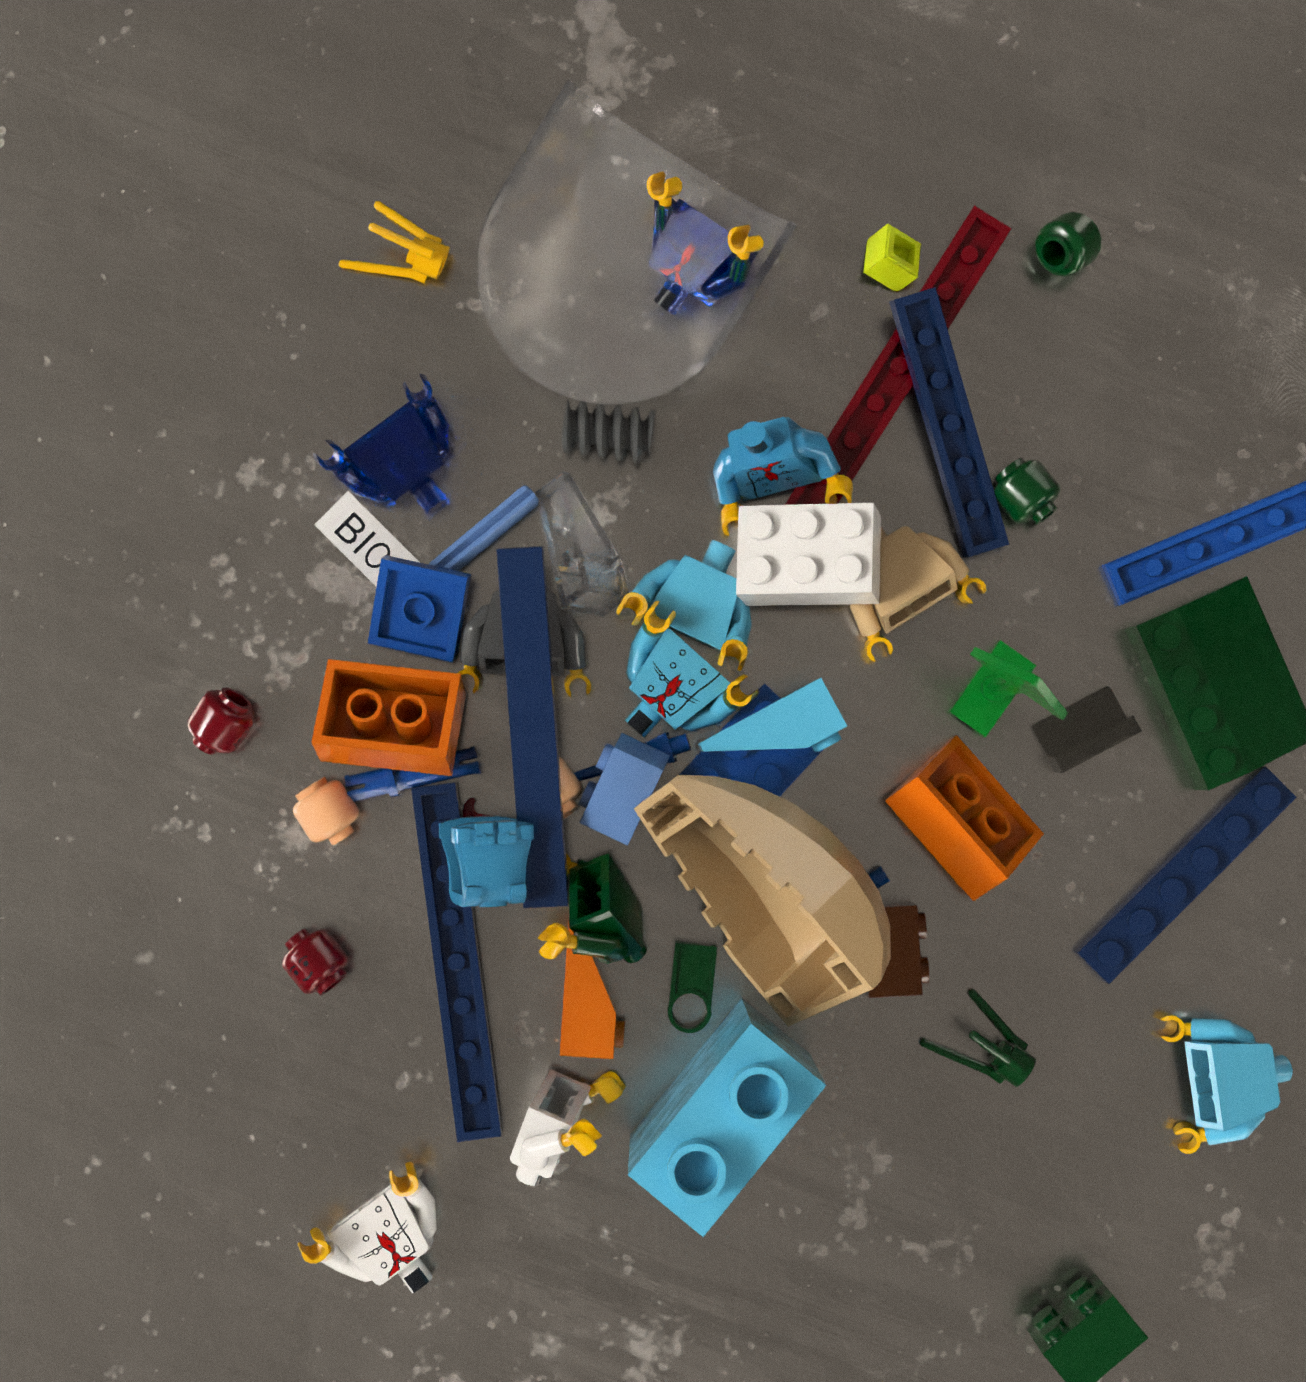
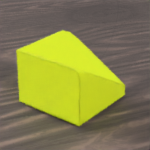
M886 224L867 240L863 273L893 291L902 290L918 278L921 243L892 225Z

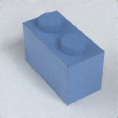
M621 733L615 746L606 743L596 764V768L603 771L597 784L592 781L588 782L578 805L586 808L579 823L628 846L640 821L634 808L653 793L670 755Z

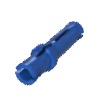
M475 746L456 751L452 776L381 768L354 775H345V785L348 788L365 784L364 788L347 791V794L354 802L388 793L390 797L400 795L399 791L471 774H481L478 761L460 765L462 761L478 758Z

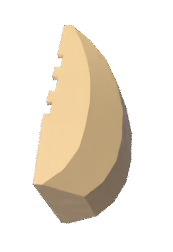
M677 775L634 808L663 855L666 857L673 854L681 866L683 872L678 875V878L685 889L690 891L695 888L707 906L701 913L710 927L713 928L719 925L727 937L728 941L723 947L730 958L788 1027L874 989L881 982L891 959L890 923L880 892L859 860L827 827L797 805L752 784L717 776Z

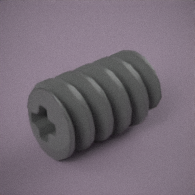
M568 398L561 438L564 453H570L575 443L578 442L581 455L587 456L595 444L599 458H605L610 448L613 447L616 460L622 461L627 451L631 450L634 463L639 464L646 452H649L650 456L656 410L651 409L645 421H642L639 407H633L628 418H624L620 404L615 405L609 416L606 415L604 402L598 401L593 413H589L586 399H581L576 409L571 410Z

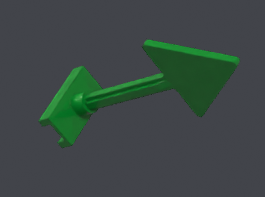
M1001 640L997 641L989 653L974 647L970 656L980 662L981 665L948 710L949 714L963 721L983 738L989 734L1016 694H1025L1062 721L1068 714L1067 710L1043 680L1032 673L1037 665Z

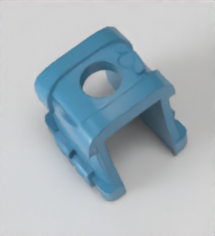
M502 816L458 817L439 823V839L442 841L449 871V895L454 904L460 907H476L478 905L479 907L507 906V903L519 904L525 902L527 897L525 884L526 865L531 841L534 839L533 824Z

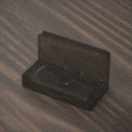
M1109 686L1103 687L1065 707L1068 714L1063 721L1052 714L1032 725V730L1056 773H1064L1142 731L1134 715H1125Z

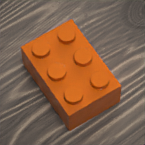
M328 659L311 741L320 761L452 776L466 699V691L461 674Z

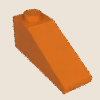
M568 923V931L570 932V935H574L572 930L569 928ZM567 948L560 1056L613 1059L614 1048H623L625 1021L616 1020L617 1008L596 957L573 954L572 949Z

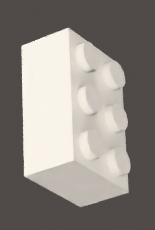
M838 503L739 506L736 595L746 606L879 604L881 515L875 504Z

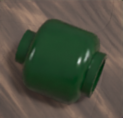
M1078 212L1065 213L1053 219L1040 229L1035 240V252L1040 264L1051 274L1062 277L1074 275L1088 266L1097 258L1101 249V235L1097 225L1091 218Z
M1019 458L1004 468L994 479L997 483L994 490L997 502L1015 523L1022 524L1032 519L1038 525L1058 509L1053 502L1060 493V486L1038 460H1028L1025 462L1023 458Z

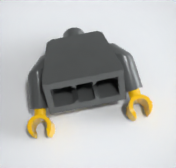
M499 590L492 594L490 604L481 606L464 628L460 662L464 666L463 670L458 673L461 674V677L464 674H469L474 678L473 694L483 685L481 673L506 674ZM547 592L553 676H565V668L568 669L570 674L564 680V687L569 697H571L570 683L576 678H581L586 682L585 691L586 695H588L591 691V683L582 669L587 665L583 632L567 608L558 606L556 594Z

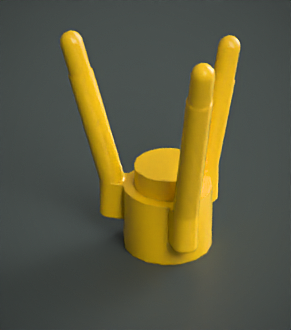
M376 201L374 203L375 209L417 238L411 240L375 223L369 224V230L409 249L406 263L413 265V267L405 268L344 259L339 261V266L344 269L411 278L425 284L428 276L436 280L439 278L446 263L450 247L442 244L443 239L427 233L392 208H389L380 201Z

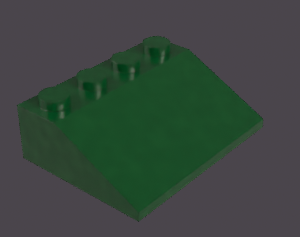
M1247 576L1125 628L1195 790L1209 791L1306 744V708Z

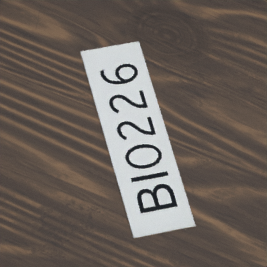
M349 491L314 524L376 587L381 558L385 555L419 562Z

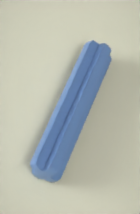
M527 485L520 487L432 560L429 565L456 571L461 570L539 505L538 497Z

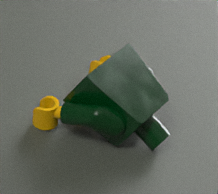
M566 853L567 874H569V928L574 935H570L568 929L560 923L549 925L538 937L539 940L547 941L540 948V955L552 960L565 948L572 949L573 954L594 956L603 964L617 962L622 959L627 963H635L641 960L647 952V946L643 941L642 908L611 855L607 853L588 862L578 859L574 863L571 862L569 855Z

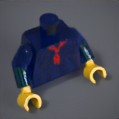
M663 171L651 175L647 180V190L649 195L656 201L654 202V228L649 266L668 278L653 301L675 316L689 294L707 306H711L716 301L743 289L746 285L752 262L758 255L757 251L763 247V239L759 235L748 237V233L751 230L749 225L737 226L727 231L680 198L676 203L672 196L678 195L681 192V180L675 176L665 181V173Z

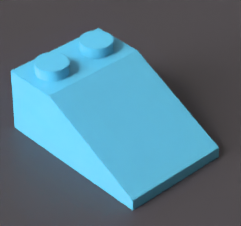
M819 678L698 743L701 752L801 749L810 746L814 752H819L840 741L842 738L838 731L847 727V724L822 678Z

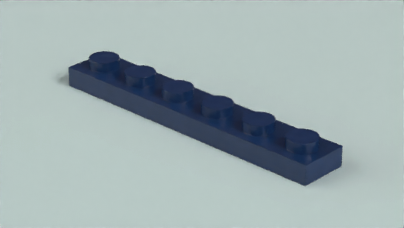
M936 287L889 301L963 557L969 558L1009 545Z
M1266 766L1258 768L1074 952L1105 983L1110 984L1297 797Z

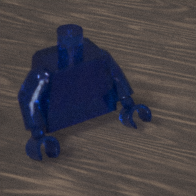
M419 374L424 383V388L420 392H411L406 382L403 383L404 392L409 400L408 403L343 451L334 441L325 440L334 449V454L329 460H322L315 452L313 453V458L322 468L331 470L333 475L355 495L379 504L388 503L393 500L398 506L413 496L424 512L430 514L448 500L434 480L447 470L444 461L451 452L449 423L436 398L432 396L433 390L428 378L424 374Z

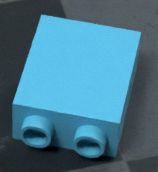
M741 998L630 1134L628 1176L704 1237L827 1086L810 1053Z

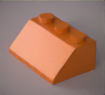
M958 735L951 738L909 775L885 800L897 817L906 824L927 851L936 858L956 884L973 901L1008 879L1044 835L1041 829Z

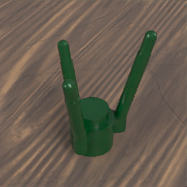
M970 989L968 995L1009 1042L1008 1044L1005 1041H1001L998 1045H995L974 1030L969 1032V1037L991 1054L988 1062L993 1066L925 1038L919 1041L920 1046L986 1074L999 1084L1007 1080L1015 1087L1020 1086L1031 1074L1036 1063V1058L1026 1051L1028 1044L1014 1034L975 989Z

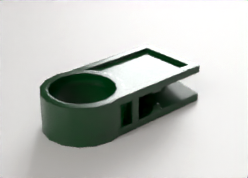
M675 941L667 1010L671 1024L681 1032L696 1033L704 1029L710 1020L717 945ZM692 993L703 999L707 1011L700 1023L694 1026H685L676 1020L672 1007L680 996Z

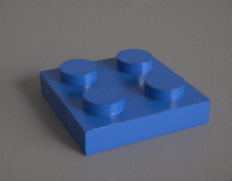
M388 555L382 557L368 644L454 662L458 655L471 574Z

